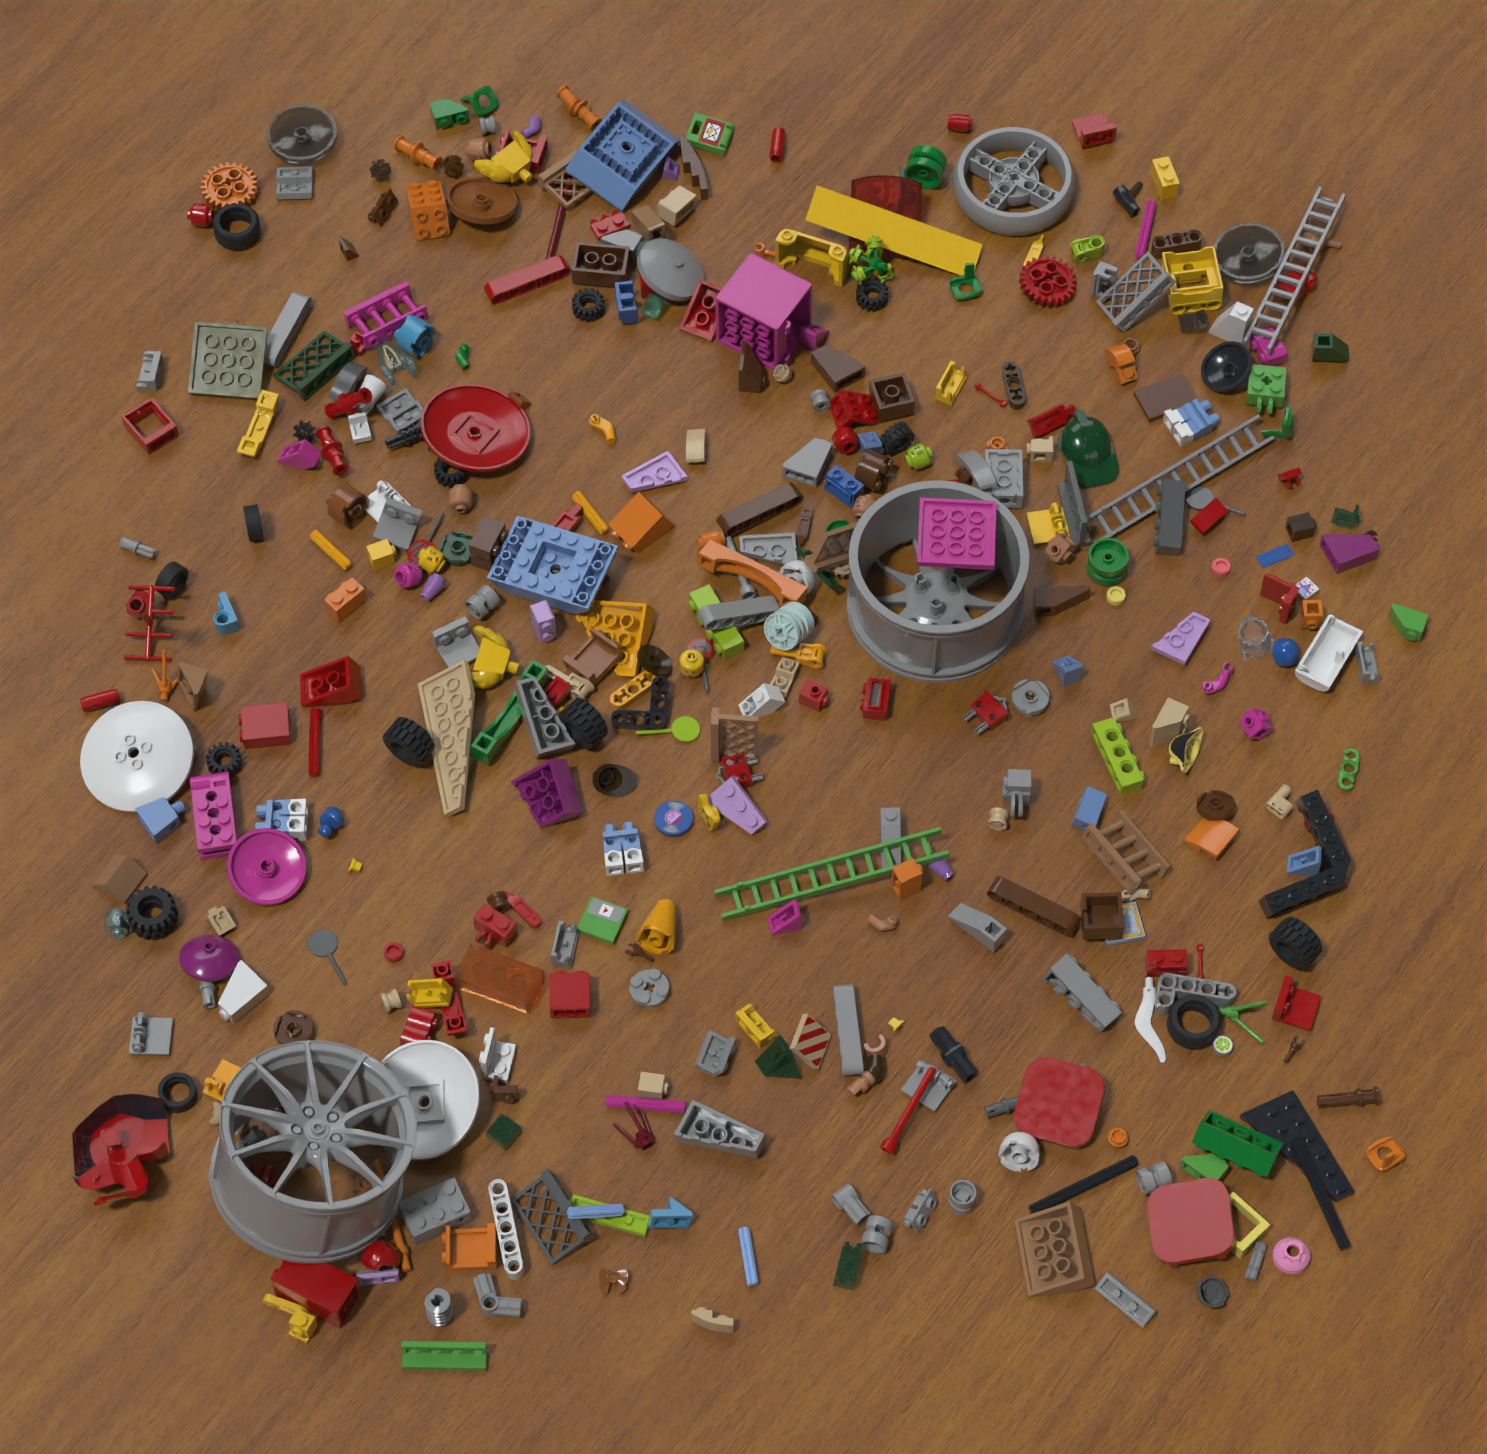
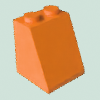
M640 492L608 524L612 528L610 532L618 539L621 537L624 540L622 544L630 551L634 549L638 553L675 526Z

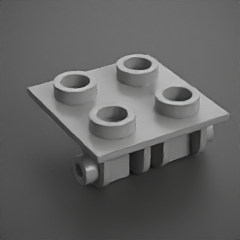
M138 1012L132 1019L129 1054L169 1055L173 1018L146 1017L144 1012Z
M919 1060L916 1064V1070L902 1087L901 1091L913 1097L928 1068L934 1066L925 1060ZM934 1067L936 1072L919 1101L934 1112L957 1082V1080Z

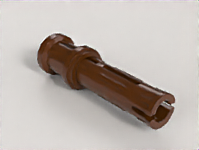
M1374 1086L1373 1089L1365 1090L1357 1088L1354 1092L1317 1095L1318 1108L1356 1104L1359 1107L1369 1103L1380 1104L1377 1086Z

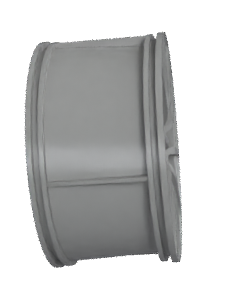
M923 481L899 487L879 498L864 512L856 524L850 541V572L847 596L849 624L862 649L870 658L885 669L899 676L921 682L944 683L958 681L975 676L996 664L1012 647L1019 634L1023 620V599L1029 569V548L1024 531L1014 515L1005 505L988 493L975 487L952 481ZM920 497L997 501L994 570H987L980 574L959 578L958 575L953 574L955 568L943 567L940 570H934L931 567L919 566L920 572L913 576L887 567L879 561V557L890 549L911 541L917 559ZM873 566L905 589L889 596L874 597L866 586L864 579L870 567ZM1001 571L1009 587V593L1001 603L982 600L967 592ZM886 607H905V609L897 615ZM966 610L989 612L976 619H972Z
M305 1040L282 1044L260 1053L237 1072L223 1096L219 1116L220 1136L212 1153L209 1170L210 1188L214 1203L223 1220L238 1237L255 1249L281 1260L297 1263H325L347 1258L366 1249L384 1234L395 1218L399 1209L398 1204L402 1198L404 1173L414 1154L417 1141V1120L407 1091L398 1078L381 1062L356 1048L344 1044L320 1040ZM282 1106L286 1114L270 1111V1109ZM251 1118L267 1123L281 1134L237 1150L234 1139L235 1132ZM360 1123L369 1131L353 1129V1127ZM367 1144L381 1145L389 1159L390 1171L381 1181L349 1149ZM269 1151H289L293 1154L287 1168L273 1189L252 1174L242 1161L245 1157ZM336 1161L357 1171L372 1184L373 1188L350 1199L333 1201L329 1162ZM311 1165H314L323 1182L326 1202H313L293 1198L280 1193V1190L296 1169L300 1167L309 1168Z

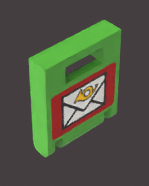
M695 112L686 139L693 147L724 155L735 126L732 123ZM694 126L700 129L698 135L692 134Z

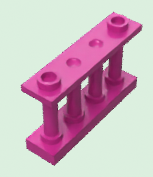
M407 281L343 312L346 325L349 328L357 325L364 334L362 339L366 350L393 337L395 331L405 323L408 315L418 316L424 321L429 319L425 304L417 307L410 299L412 295ZM404 302L411 311L401 315L395 305ZM387 309L395 318L388 323L379 315V313ZM371 317L380 326L372 331L363 322Z

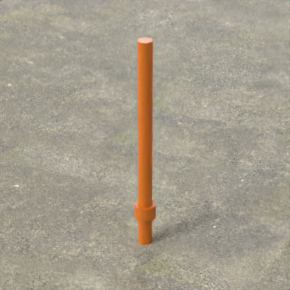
M376 1159L373 1161L377 1177L382 1181L385 1178V1172L381 1159ZM395 1216L391 1223V1229L396 1249L400 1253L403 1272H408L411 1270L408 1259L409 1251L408 1247L404 1244L398 1219Z

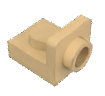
M216 905L207 911L209 915L205 919L209 920L218 936L236 926L225 906L219 908Z

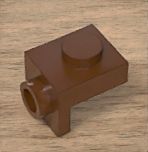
M494 1075V1082H490V1094H494L495 1102L513 1103L514 1101H519L518 1085L499 1086L498 1075Z

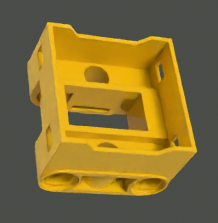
M1214 246L1204 247L1202 250L1192 252L1162 253L1161 266L1176 281L1168 290V303L1170 312L1173 315L1212 311L1221 307L1223 284ZM1206 280L1207 284L1201 286L1177 288V284H1190Z

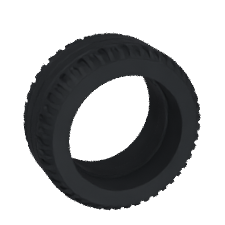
M239 203L226 205L215 214L213 219L215 238L226 249L234 251L244 250L254 245L259 239L261 233L259 217L256 211L248 205ZM234 221H244L250 224L246 230L239 233H230L223 230L226 225Z
M1195 994L1183 996L1175 1001L1169 1010L1167 1018V1029L1173 1041L1183 1048L1186 1047V1049L1193 1050L1209 1046L1218 1036L1221 1025V1015L1217 1006L1210 999L1208 1000L1204 996ZM1187 1011H1196L1206 1016L1211 1027L1202 1033H1191L1180 1026L1177 1017Z

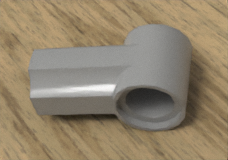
M846 1184L831 1195L836 1207L844 1210L856 1226L865 1223L871 1215L858 1199L856 1191L850 1184Z

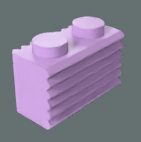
M547 600L531 605V625L538 642L551 641L556 637L555 617Z

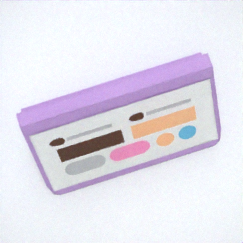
M399 1267L358 1271L356 1274L359 1286L400 1281Z

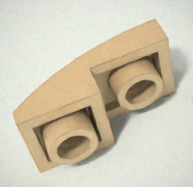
M705 429L687 430L686 463L705 461Z
M782 657L770 685L778 686L783 697L786 698L795 679L800 662Z
M705 1307L692 1310V1321L713 1331L733 1333V1318H729L726 1315L713 1318V1310H708Z

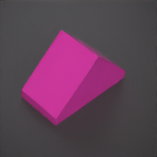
M814 323L801 326L800 345L814 351L820 347L829 330Z
M796 899L767 917L771 935L801 930L802 916Z

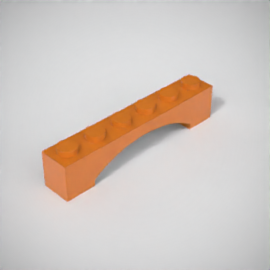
M710 539L699 552L697 566L712 573L715 571L730 572L752 579L767 588L778 599V605L781 607L792 601L802 604L806 600L807 586Z

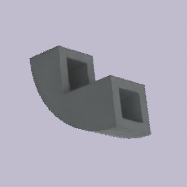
M355 362L347 363L338 374L331 388L329 398L338 401V396L341 393L355 392L357 382L364 381L368 367Z

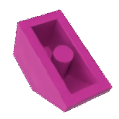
M304 439L285 446L277 462L306 470L314 468L318 464L321 451Z

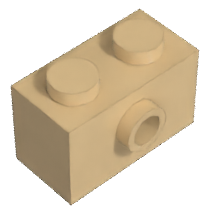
M679 185L675 190H671L666 198L659 201L657 215L675 226L695 208L697 195Z

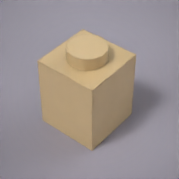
M641 1072L638 1097L663 1099V1094L667 1095L669 1083L665 1082V1075Z

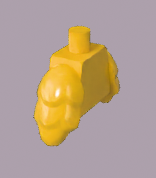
M518 131L512 132L513 142L490 160H475L474 162L476 170L494 182L503 183L509 181L514 183L521 178L524 182L528 183L533 177L529 172L533 158L532 146L528 144L527 139Z
M479 625L475 626L473 631L482 642L473 672L470 674L473 688L486 689L502 681L505 671L516 674L519 663L509 661L511 651L501 634L495 633L490 628Z

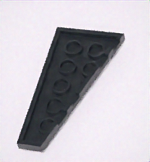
M1293 1090L1240 1114L1239 1118L1251 1125L1253 1130L1284 1143L1280 1154L1292 1165L1295 1164L1302 1170L1301 1173L1305 1175L1291 1144L1293 1138L1300 1136L1328 1196L1335 1203L1354 1195V1189Z

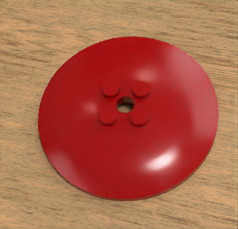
M460 384L445 388L429 399L421 415V433L429 449L447 464L466 471L490 472L503 469L516 462L523 455L530 439V424L522 407H519L504 392L485 385ZM475 431L478 433V435H473L470 432Z

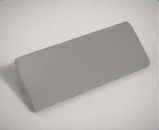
M1106 1272L1094 1288L1142 1328L1158 1312L1154 1306L1111 1272Z

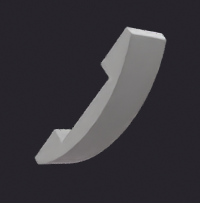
M969 450L953 455L960 467L963 465L972 475L973 483L978 489L983 490L997 485L988 464L977 451Z

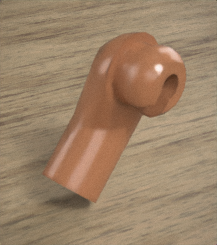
M871 914L867 919V922L879 931L893 930L897 926V918L895 916H889L887 919L881 920L874 914Z

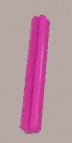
M1148 200L1146 203L1135 251V258L1140 259L1146 252L1156 208L1155 201Z
M607 1095L606 1097L607 1107L626 1108L624 1102L627 1101L632 1109L684 1113L686 1109L685 1101Z

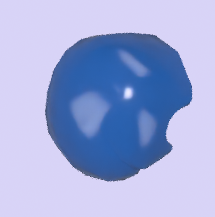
M1289 638L1277 639L1273 645V659L1278 666L1290 667L1297 663L1300 649L1296 641Z

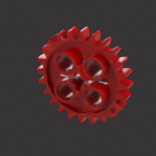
M1040 255L1038 260L1033 257L1032 262L1027 261L1026 266L1023 265L1019 275L1020 289H1024L1023 295L1029 294L1028 300L1034 299V304L1039 301L1040 306L1046 303L1047 307H1050V304L1053 303L1057 307L1058 302L1063 305L1064 301L1068 302L1070 297H1073L1077 287L1076 273H1072L1073 268H1067L1068 263L1062 264V259L1056 261L1055 256L1049 259L1048 255L1043 259Z

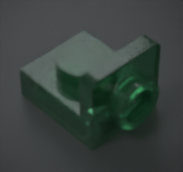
M649 293L641 313L659 320L664 306H668L669 302L658 293H655V295Z

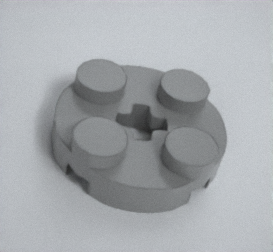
M1022 680L1013 688L1011 703L1025 717L1038 715L1049 704V690L1040 681ZM1026 695H1034L1035 697L1033 700H1028Z
M658 969L643 970L631 978L630 996L635 1004L653 1009L661 1006L666 1001L669 994V982ZM649 985L654 987L653 992L645 991L644 989Z

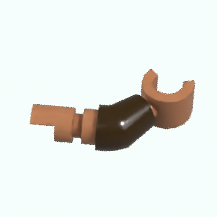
M881 1034L877 1038L879 1044L877 1048H870L868 1043L864 1044L865 1052L868 1056L867 1067L861 1075L862 1078L856 1079L846 1089L852 1095L859 1091L864 1093L869 1089L868 1085L872 1086L874 1083H878L885 1073L883 1057L887 1054L885 1038Z

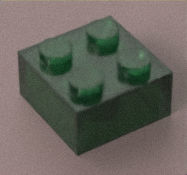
M501 1113L486 1131V1137L507 1151L522 1133V1128Z

